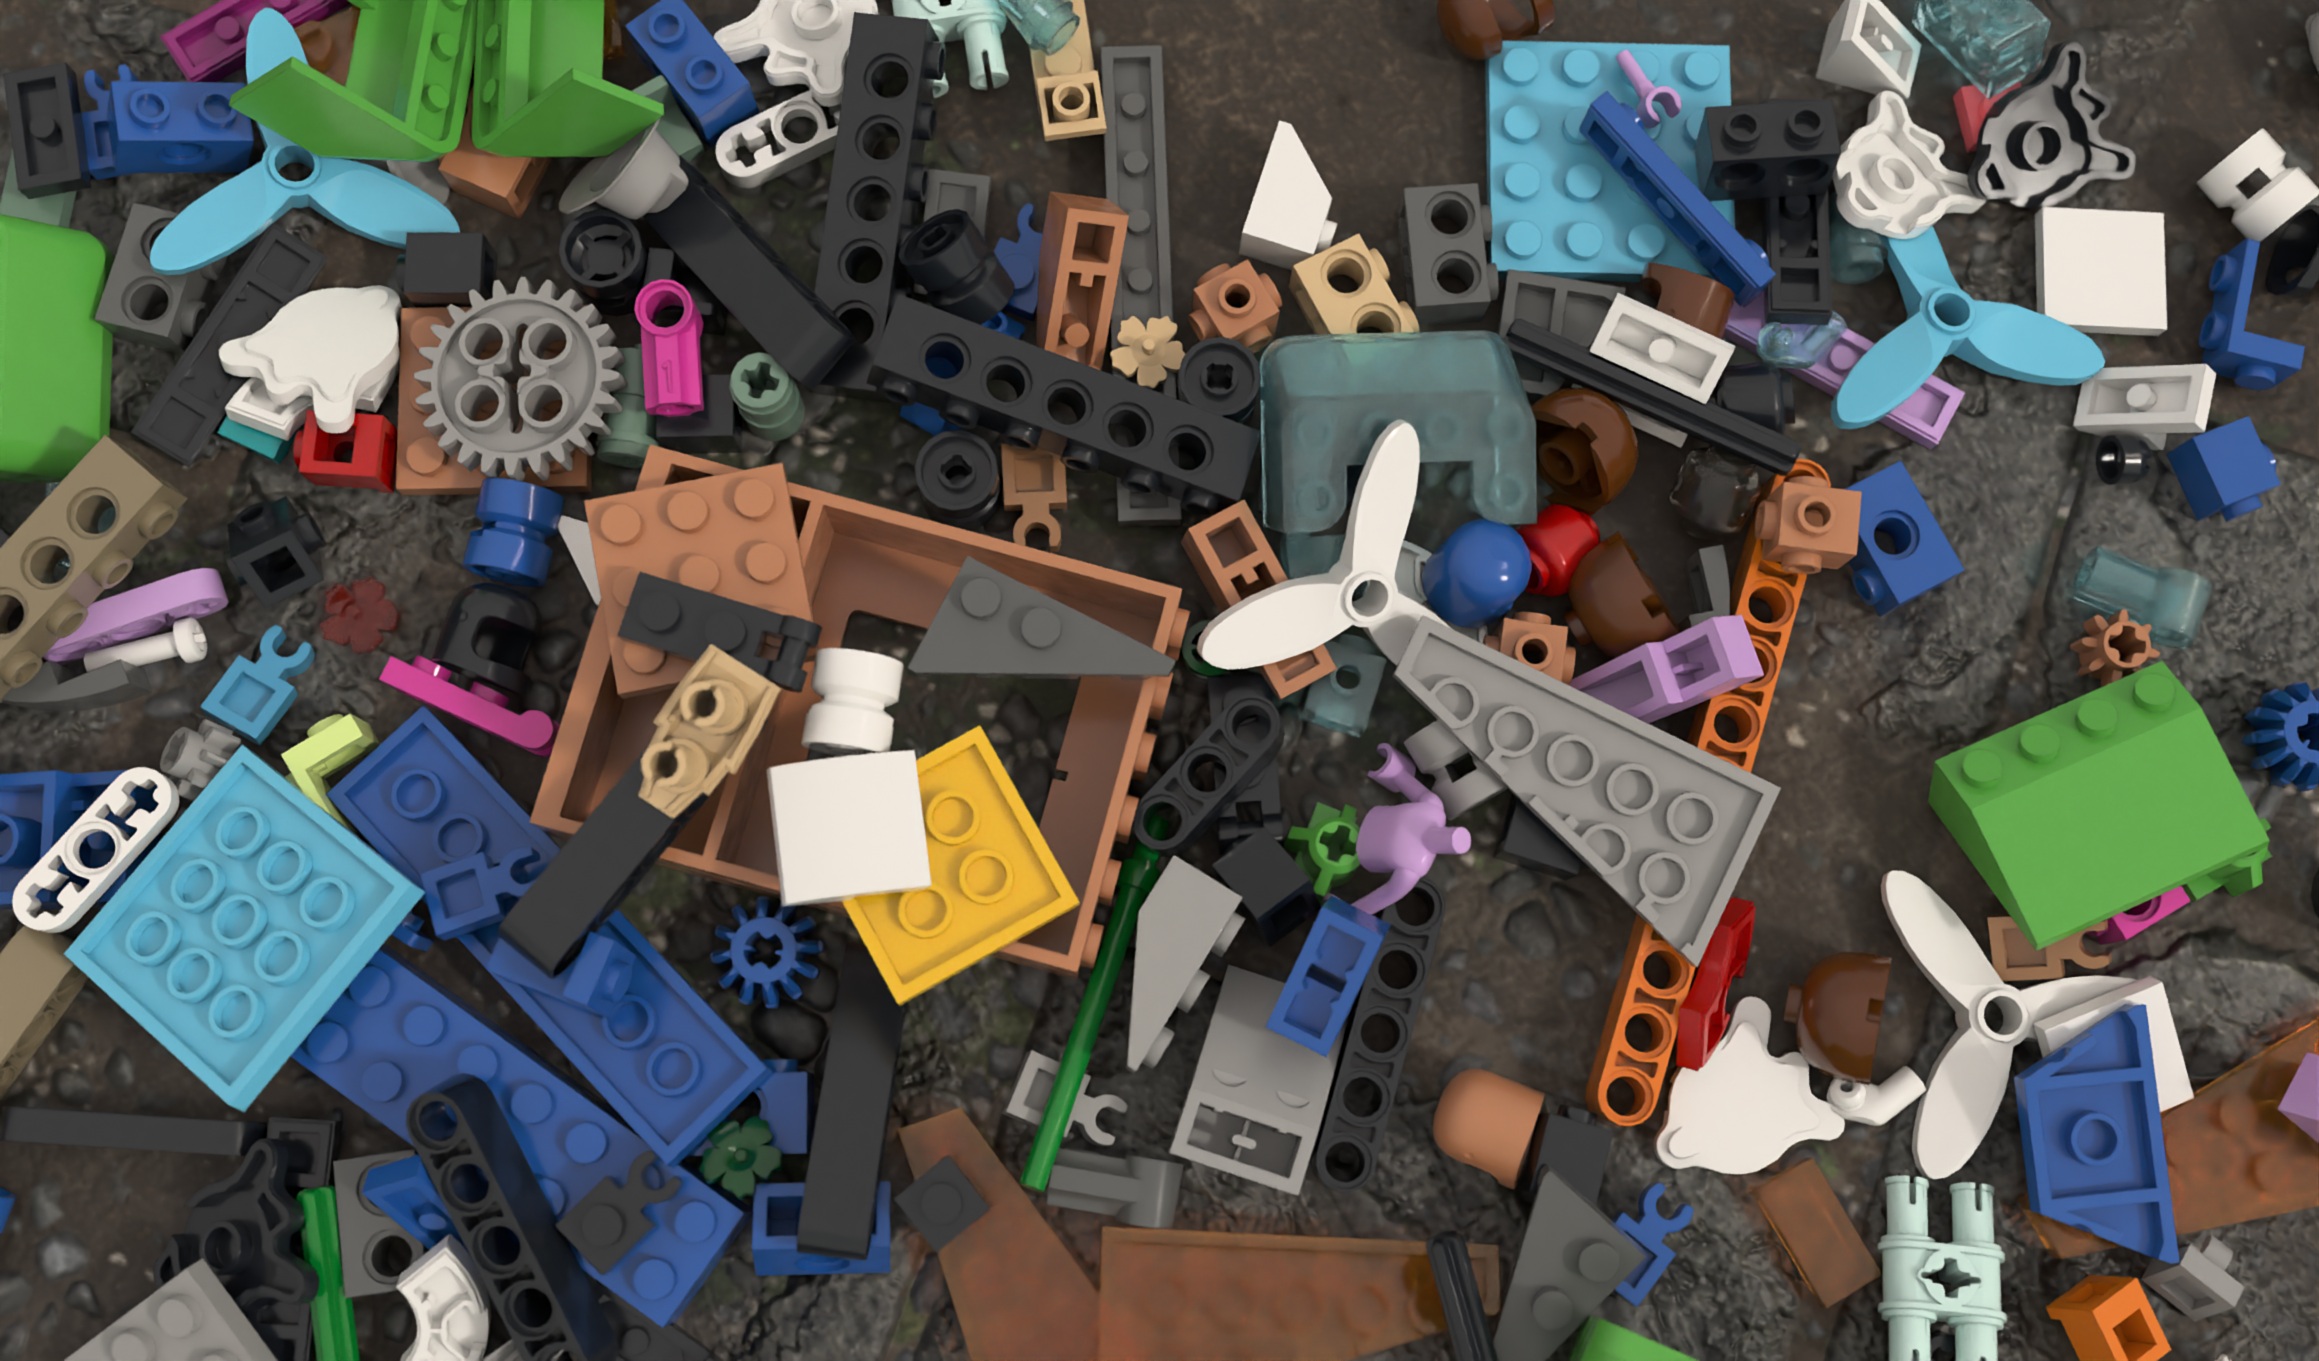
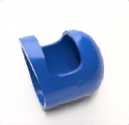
M1476 519L1464 523L1426 560L1422 572L1423 592L1431 608L1444 620L1454 625L1474 629L1490 625L1511 610L1515 599L1527 587L1532 572L1530 550L1523 537L1511 526L1501 521Z

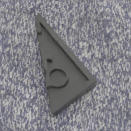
M967 556L912 658L908 671L916 677L976 675V678H999L1003 675H1020L1023 678L1078 679V676H1121V679L1147 680L1150 677H1169L1176 660Z
M1548 1163L1540 1170L1537 1179L1538 1190L1527 1225L1524 1224L1518 1242L1519 1253L1516 1263L1510 1269L1495 1319L1497 1326L1492 1340L1498 1361H1546L1646 1258L1643 1249Z

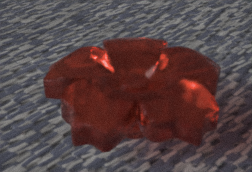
M369 577L364 581H355L352 586V592L338 583L332 589L325 591L327 602L324 609L334 616L320 624L319 627L323 631V638L328 641H335L341 646L348 645L351 642L352 649L356 654L372 653L375 647L384 640L379 630H395L400 614L395 610L394 603L388 599L383 600L386 590L385 585L377 582L373 577Z

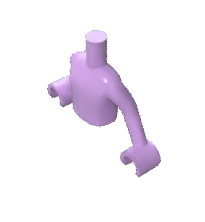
M1387 743L1379 744L1376 750L1378 754L1387 759L1385 764L1377 771L1369 770L1367 775L1392 792H1402L1412 803L1396 806H1375L1367 813L1360 827L1356 852L1361 865L1370 872L1393 873L1387 883L1350 904L1371 915L1403 898L1419 879L1427 874L1435 860L1436 854H1464L1471 846V836L1466 828L1445 827L1446 814L1444 813L1443 802L1439 796L1428 790L1414 777L1416 772L1415 762ZM1329 893L1325 894L1321 901L1325 904L1331 895L1336 898L1338 897Z

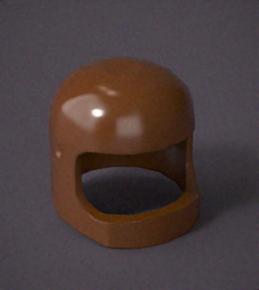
M1438 0L1436 5L1438 23L1446 40L1458 53L1472 60L1488 59L1500 54L1503 48L1502 41H1515L1530 35L1538 36L1552 27L1555 14L1552 0H1530L1534 21L1528 20L1520 14L1510 0Z
M1653 262L1645 264L1640 280V288L1646 294L1659 300L1656 310L1721 340L1723 339L1735 298L1734 292L1729 287L1716 280L1681 268Z

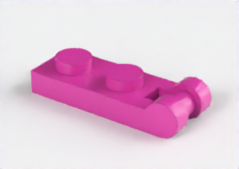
M417 655L412 665H409L392 656L390 657L379 680L396 691L543 758H550L560 724L544 712L531 710L517 715L505 709L510 700L508 697L477 682L473 683L469 692L448 683L452 672L428 659Z

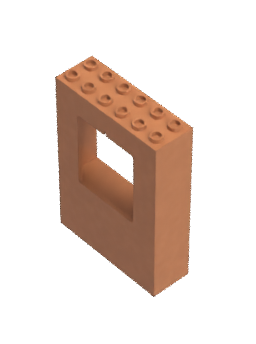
M649 445L635 491L742 471V469ZM788 482L815 624L822 627L818 640L819 649L841 648L849 620L855 613H864L927 631L965 559L969 556L1178 661L1190 615L1189 610L1179 608L1182 588ZM601 599L529 822L552 836L566 841L571 839L650 744L658 728V725L654 724L653 721L675 691V689L625 699L618 695ZM815 661L803 664L802 670L807 672V676L801 693L781 689L768 715V722L750 748L736 774L730 772L654 865L781 899L767 769L774 766L808 761L811 749L801 744L805 718L811 706L822 701V698L811 688ZM1171 672L1169 677H1150L1147 680L1121 679V676H1080V684L1056 766V771L1067 774L1066 781L1053 778L1039 826L1040 833L1080 904L991 954L990 957L1074 980L1078 979L1081 966L1094 968L1104 932V926L1093 923L1098 903L1111 906L1122 862L1111 859L1115 841L1128 844L1139 798L1129 796L1128 793L1132 779L1145 782L1156 735L1145 731L1149 718L1158 721L1162 720L1173 672ZM842 901L802 904L807 907L851 918Z

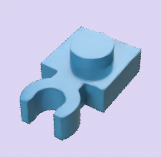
M278 625L272 626L263 635L260 642L262 655L256 664L238 655L200 706L206 716L260 747L298 696L295 687L287 683L286 680L289 677L305 672L311 666L315 656L311 644L305 641L299 646L294 655L289 657L277 655L278 648L286 639L283 628Z

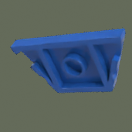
M2124 1004L2014 1077L2030 1211L2170 1264L2180 1263L2146 1004Z

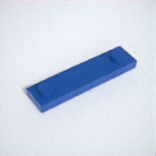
M1608 91L1593 101L1579 128L1581 134L1716 281L1729 287L1734 292V300L1739 306L1745 308L1763 292L1776 275L1770 267L1769 259L1764 250L1756 242L1744 239L1644 131L1643 123L1633 108L1625 103H1618Z

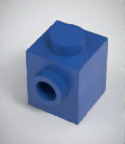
M2249 416L2192 437L2166 454L2197 521L2220 512L2225 522L2247 515L2263 507L2259 496L2281 485L2276 474L2275 458L2271 450L2264 443H2261Z

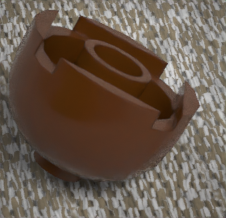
M1588 388L1557 389L1528 407L1521 414L1522 417L1513 424L1510 431L1511 447L1520 471L1528 482L1531 481L1536 472L1555 491L1543 497L1552 505H1566L1578 512L1591 516L1617 498L1628 485L1634 473L1639 456L1638 441L1631 422L1621 406Z
M1619 531L1600 541L1580 559L1567 589L1573 609L1564 614L1568 626L1582 647L1594 642L1608 657L1614 659L1641 645L1662 642L1681 632L1650 576L1647 577L1641 566L1634 563L1639 559Z
M1848 951L1828 955L1810 968L1803 986L1790 984L1784 1022L1796 1024L1797 1047L1805 1060L1821 1073L1843 1081L1870 1085L1892 958L1866 952Z

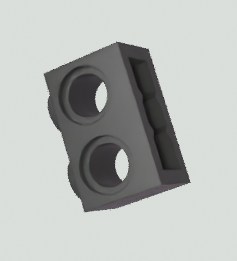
M1478 183L1404 188L1397 208L1405 297L1406 302L1416 316L1419 326L1481 322L1491 300H1497L1499 282L1496 264L1486 262L1484 242L1491 241L1492 215L1489 204L1480 205ZM1438 217L1452 219L1459 226L1460 232L1444 234L1434 227L1432 220ZM1444 275L1456 276L1464 282L1467 291L1459 294L1447 292L1440 286L1437 278Z
M133 202L94 320L119 340L183 355L210 315L208 302L215 281L221 280L226 272L228 256L185 274L163 275L155 273L150 264V252L154 241L163 229L180 213ZM168 301V307L164 314L157 319L149 320L152 309L159 303Z
M416 1149L333 1161L345 1298L398 1290L396 1286L401 1274L394 1271L387 1261L388 1246L397 1236L405 1239L411 1247L412 1260L410 1266L429 1251L428 1248L361 1193L370 1169L418 1155Z

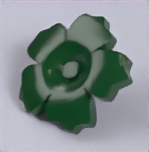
M752 1116L744 1123L742 1128L736 1120L726 1123L720 1122L707 1135L715 1148H708L703 1152V1161L699 1168L708 1184L722 1180L724 1190L734 1193L741 1200L746 1196L755 1195V1175L761 1180L767 1181L773 1173L782 1170L781 1162L784 1156L781 1150L769 1146L774 1141V1136L769 1130L768 1121Z

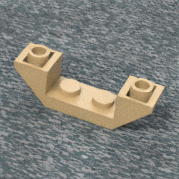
M1022 0L1037 105L1045 141L1107 133L1098 70L1095 71L1084 0Z

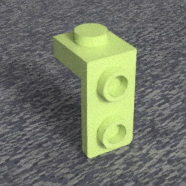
M336 714L314 724L307 731L308 739L281 754L291 771L285 778L359 837L349 819L326 795L331 788L325 778L373 751L381 743L369 723L352 714H348L345 717L342 714Z

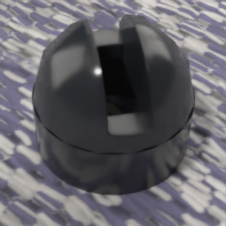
M2127 434L2108 435L2100 441L2096 451L2098 475L2108 485L2130 484L2140 481L2150 470V466L2146 464V459L2152 457V450L2138 436Z

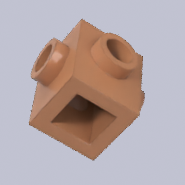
M1248 259L1232 268L1228 263L1216 266L1197 281L1198 287L1193 289L1192 308L1188 319L1200 342L1208 338L1225 337L1239 341L1254 354L1273 340L1280 313L1278 308L1282 306V300L1270 277L1266 273L1258 276ZM1240 301L1243 307L1234 308L1230 305Z
M1812 476L1792 477L1788 482H1783L1767 497V501L1762 500L1757 509L1754 531L1756 539H1763L1761 560L1781 562L1782 570L1797 574L1818 573L1821 571V567L1838 570L1857 555L1862 492L1829 488L1827 480Z
M1516 612L1513 614V619L1504 618L1492 635L1484 636L1482 644L1567 685L1571 683L1575 667V647L1566 646L1568 627L1551 625L1550 616L1535 612ZM1522 650L1540 652L1539 664H1532L1526 661L1522 655Z

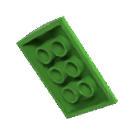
M2163 661L1934 762L1928 803L2035 951L2266 848L2270 841L2201 706Z

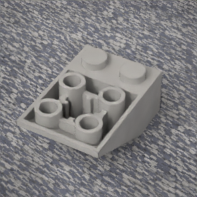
M1175 855L1138 912L1126 1070L1132 1074L1136 1073L1141 1063L1151 1069L1156 1066L1175 1035L1173 1031L1164 1025L1176 1007L1188 1013L1210 977L1209 974L1199 969L1210 951L1222 957L1245 918L1234 912L1243 897Z
M1228 964L1168 1153L1298 1196L1321 1124L1350 1012L1327 1057H1324L1265 1027L1286 983Z

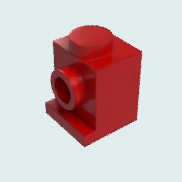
M306 410L304 430H299L294 440V461L299 468V473L314 485L378 489L382 493H394L398 430L384 415L355 413L354 423L348 431L338 434L327 433L318 426L314 411ZM353 448L352 463L341 462L343 453Z

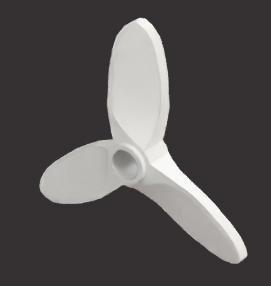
M1398 419L1389 424L1380 434L1370 451L1357 483L1339 561L1332 566L1328 573L1283 581L1245 598L1222 612L1206 626L1199 637L1197 650L1205 661L1213 666L1228 670L1245 669L1275 663L1313 650L1350 626L1355 625L1362 627L1376 647L1397 666L1423 615L1449 627L1426 606L1398 590L1394 579L1400 549L1416 496L1420 463L1419 441L1416 431L1410 423ZM1370 580V585L1365 595L1357 601H1352L1353 592L1357 586L1364 581Z
M1892 870L1883 875L1881 882L1882 902L1887 915L1909 955L1956 1012L1955 1021L1958 1029L1932 1066L1925 1084L1926 1092L1921 1095L1912 1138V1153L1917 1169L1925 1178L1939 1179L1948 1177L1961 1169L1973 1155L1989 1130L2006 1090L2013 1046L2021 1043L2023 1040L2038 1042L2033 1023L2138 980L2099 975L2056 979L2021 989L2004 984L1957 914L1918 877L1904 871ZM1990 1000L1999 1006L2003 1014V1025L1997 1033L1991 1031L1984 1019V1009Z

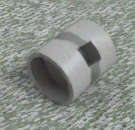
M1438 720L1404 741L1405 747L1421 774H1431L1435 777L1436 781L1431 791L1442 800L1444 813L1448 821L1465 814L1508 789ZM1471 755L1477 769L1461 778L1452 765Z

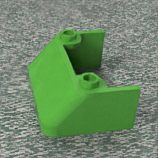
M347 0L360 8V14L345 87L292 56L233 93L229 102L230 107L320 157L415 162L435 161L453 151L460 142L475 57L478 0Z
M478 0L472 113V141L476 148L499 157H607L664 116V104L602 79L605 0Z
M0 214V482L61 483L104 435L110 437L113 334L94 319L114 262V257L104 242L85 231Z

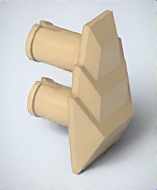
M710 644L679 683L653 721L654 724L658 725V728L641 760L644 779L638 796L670 817L675 818L703 792L710 795L728 772L736 774L759 735L781 688Z

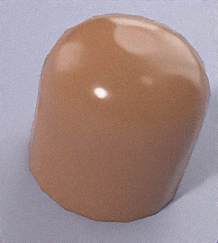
M1464 1070L1454 1076L1442 1092L1433 1118L1434 1139L1438 1147L1447 1156L1492 1174L1498 1180V1184L1514 1190L1529 1150L1534 1127L1545 1094L1487 1070Z

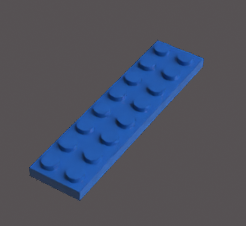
M425 705L418 709L326 794L376 850L423 891L420 873L480 852H485L491 856L494 867L499 866L502 858L509 851L522 846L535 849L539 852L541 859L521 869L519 882L520 884H526L536 880L562 849L547 832L529 823L531 815ZM424 893L421 899L427 904L426 896ZM512 897L504 900L507 915L519 899ZM619 908L597 934L616 941L636 955V958L632 965V977L629 986L621 1000L615 1004L609 1019L489 972L669 1167L674 1168L773 1072ZM503 920L457 936L486 969L499 939L497 932Z

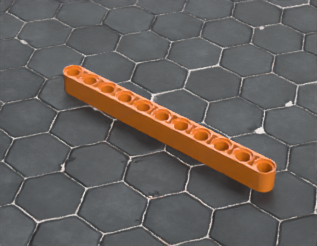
M1797 459L1787 476L1774 474L1763 485L1759 492L1760 494L1730 591L1729 616L1742 615L1764 676L1755 679L1754 683H1746L1699 703L1687 739V743L1751 773L1807 578V574H1797L1782 570L1781 564L1775 561L1761 560L1763 539H1756L1755 518L1760 502L1762 500L1767 501V497L1783 482H1788L1792 477H1819L1827 480L1828 487L1831 488L1826 471L1819 464L1808 459ZM1750 597L1760 598L1771 607L1773 617L1770 624L1756 620L1750 613L1748 607ZM1716 714L1727 715L1735 721L1739 729V738L1736 743L1726 742L1718 736L1714 728ZM1638 914L1632 928L1585 1095L1588 1110L1598 1115L1597 1121L1616 1127L1637 1125L1651 1116L1658 1100L1678 1030L1679 1007L1688 995L1695 967H1692ZM1650 954L1663 958L1668 964L1670 978L1663 989L1651 986L1644 977L1643 964ZM1633 1016H1639L1646 1020L1652 1031V1041L1643 1052L1633 1049L1625 1037V1026ZM1616 1078H1621L1628 1082L1634 1092V1104L1625 1115L1615 1113L1608 1105L1606 1098L1607 1089Z

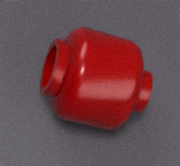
M1553 504L1542 509L1514 529L1523 537L1531 554L1532 572L1525 591L1552 598L1568 592L1567 589L1571 577L1580 559L1600 542L1599 529L1590 516L1566 505Z

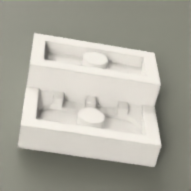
M1617 293L1590 347V352L1706 404L1735 349V345ZM1574 383L1571 386V388H1583ZM1617 403L1626 412L1632 426L1680 448L1682 447L1688 434Z
M915 750L827 758L774 766L767 769L782 906L846 901L856 896L917 891L932 886Z

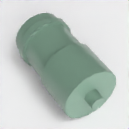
M635 344L634 348H618L625 357V362L611 370L619 372L627 381V387L610 391L609 394L618 401L623 409L621 413H603L602 421L612 433L610 436L597 434L596 445L598 446L597 457L600 460L622 467L642 468L649 445L660 447V443L656 437L657 415H650L645 409L642 344Z
M753 353L737 362L730 377L729 388L732 398L737 404L739 412L749 430L755 436L767 441L783 440L798 431L804 420L805 407L793 376L785 371L769 353Z

